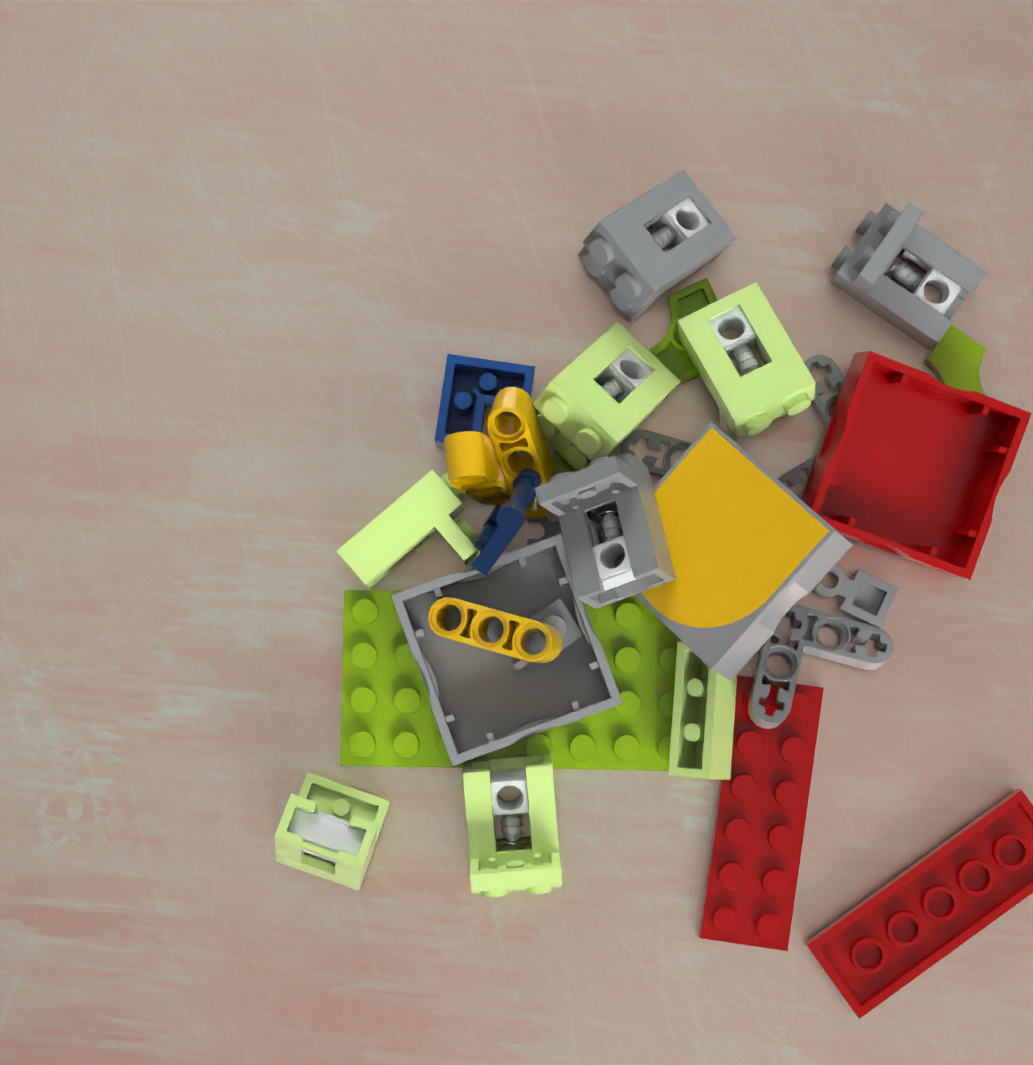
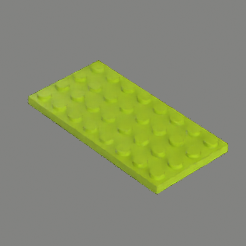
M344 590L340 766L462 768L463 762L452 766L431 708L430 697L417 661L412 655L391 595L402 591ZM635 595L597 609L584 603L595 635L602 645L623 704L563 726L550 728L470 760L551 753L553 769L668 771L677 642L682 641Z

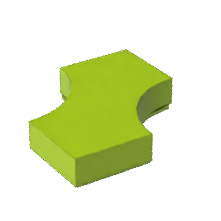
M707 278L667 296L670 307L668 331L658 344L649 349L681 381L677 387L700 377L699 372L679 339L678 320L718 301Z
M950 325L939 343L932 348L924 363L935 374L939 382L960 390L975 391L985 395L980 383L979 369L986 348L953 325Z

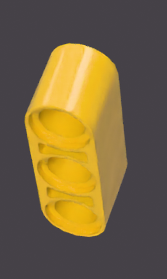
M506 387L500 390L495 396L487 427L510 495H512L514 491L513 482L521 470L528 468L537 471L542 478V485L548 483L550 478L556 475L557 472L530 395L517 387ZM502 412H512L518 418L507 417ZM523 450L528 452L531 456H523L518 454L516 451ZM535 496L526 509V517L540 519L545 517L550 511L540 506L537 496Z
M476 431L457 432L444 438L448 483L481 504L497 505L508 502L511 495L491 438L484 433Z
M449 597L437 600L429 610L428 622L430 628L435 634L443 638L535 663L553 661L562 649L560 633L555 627L547 623ZM457 607L461 612V623L455 630L451 631L447 626L446 616L452 608ZM499 618L504 627L503 635L498 641L491 642L488 638L487 629L493 620ZM541 630L546 637V646L543 651L535 655L530 650L529 639L535 631Z

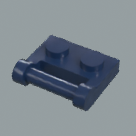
M526 468L517 474L513 482L514 491L509 501L502 505L497 504L483 525L484 528L473 544V547L479 551L471 566L485 576L517 534L526 518V509L536 496L535 488L542 485V478L537 471Z

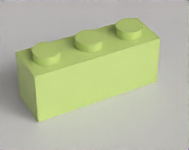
M677 642L668 776L730 780L737 674L732 680H729L716 673L683 642Z

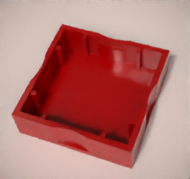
M871 351L854 353L801 500L845 537L947 575L971 580L992 523L993 508L997 494L1011 471L1032 413L975 391L950 387L939 382L926 372Z

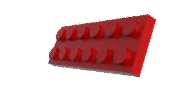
M737 675L730 780H720L698 936L702 939L788 951L824 688L796 684L788 716L778 727L766 729L757 726L748 714V701L754 677ZM770 687L769 695L765 701L759 703V705L765 707V714L768 716H772L776 710H780L773 706L774 696L778 690L775 687Z
M1015 790L805 942L808 949L859 1019L1033 893L1032 803L1022 790Z

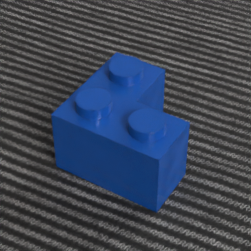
M447 354L435 434L436 447L445 448L444 438L453 433L464 431L482 433L485 411H491L495 396L500 390L506 387H517L526 391L531 397L535 366ZM507 411V412H502V413H504V414L516 415V414H514V413H512V412H509V411Z

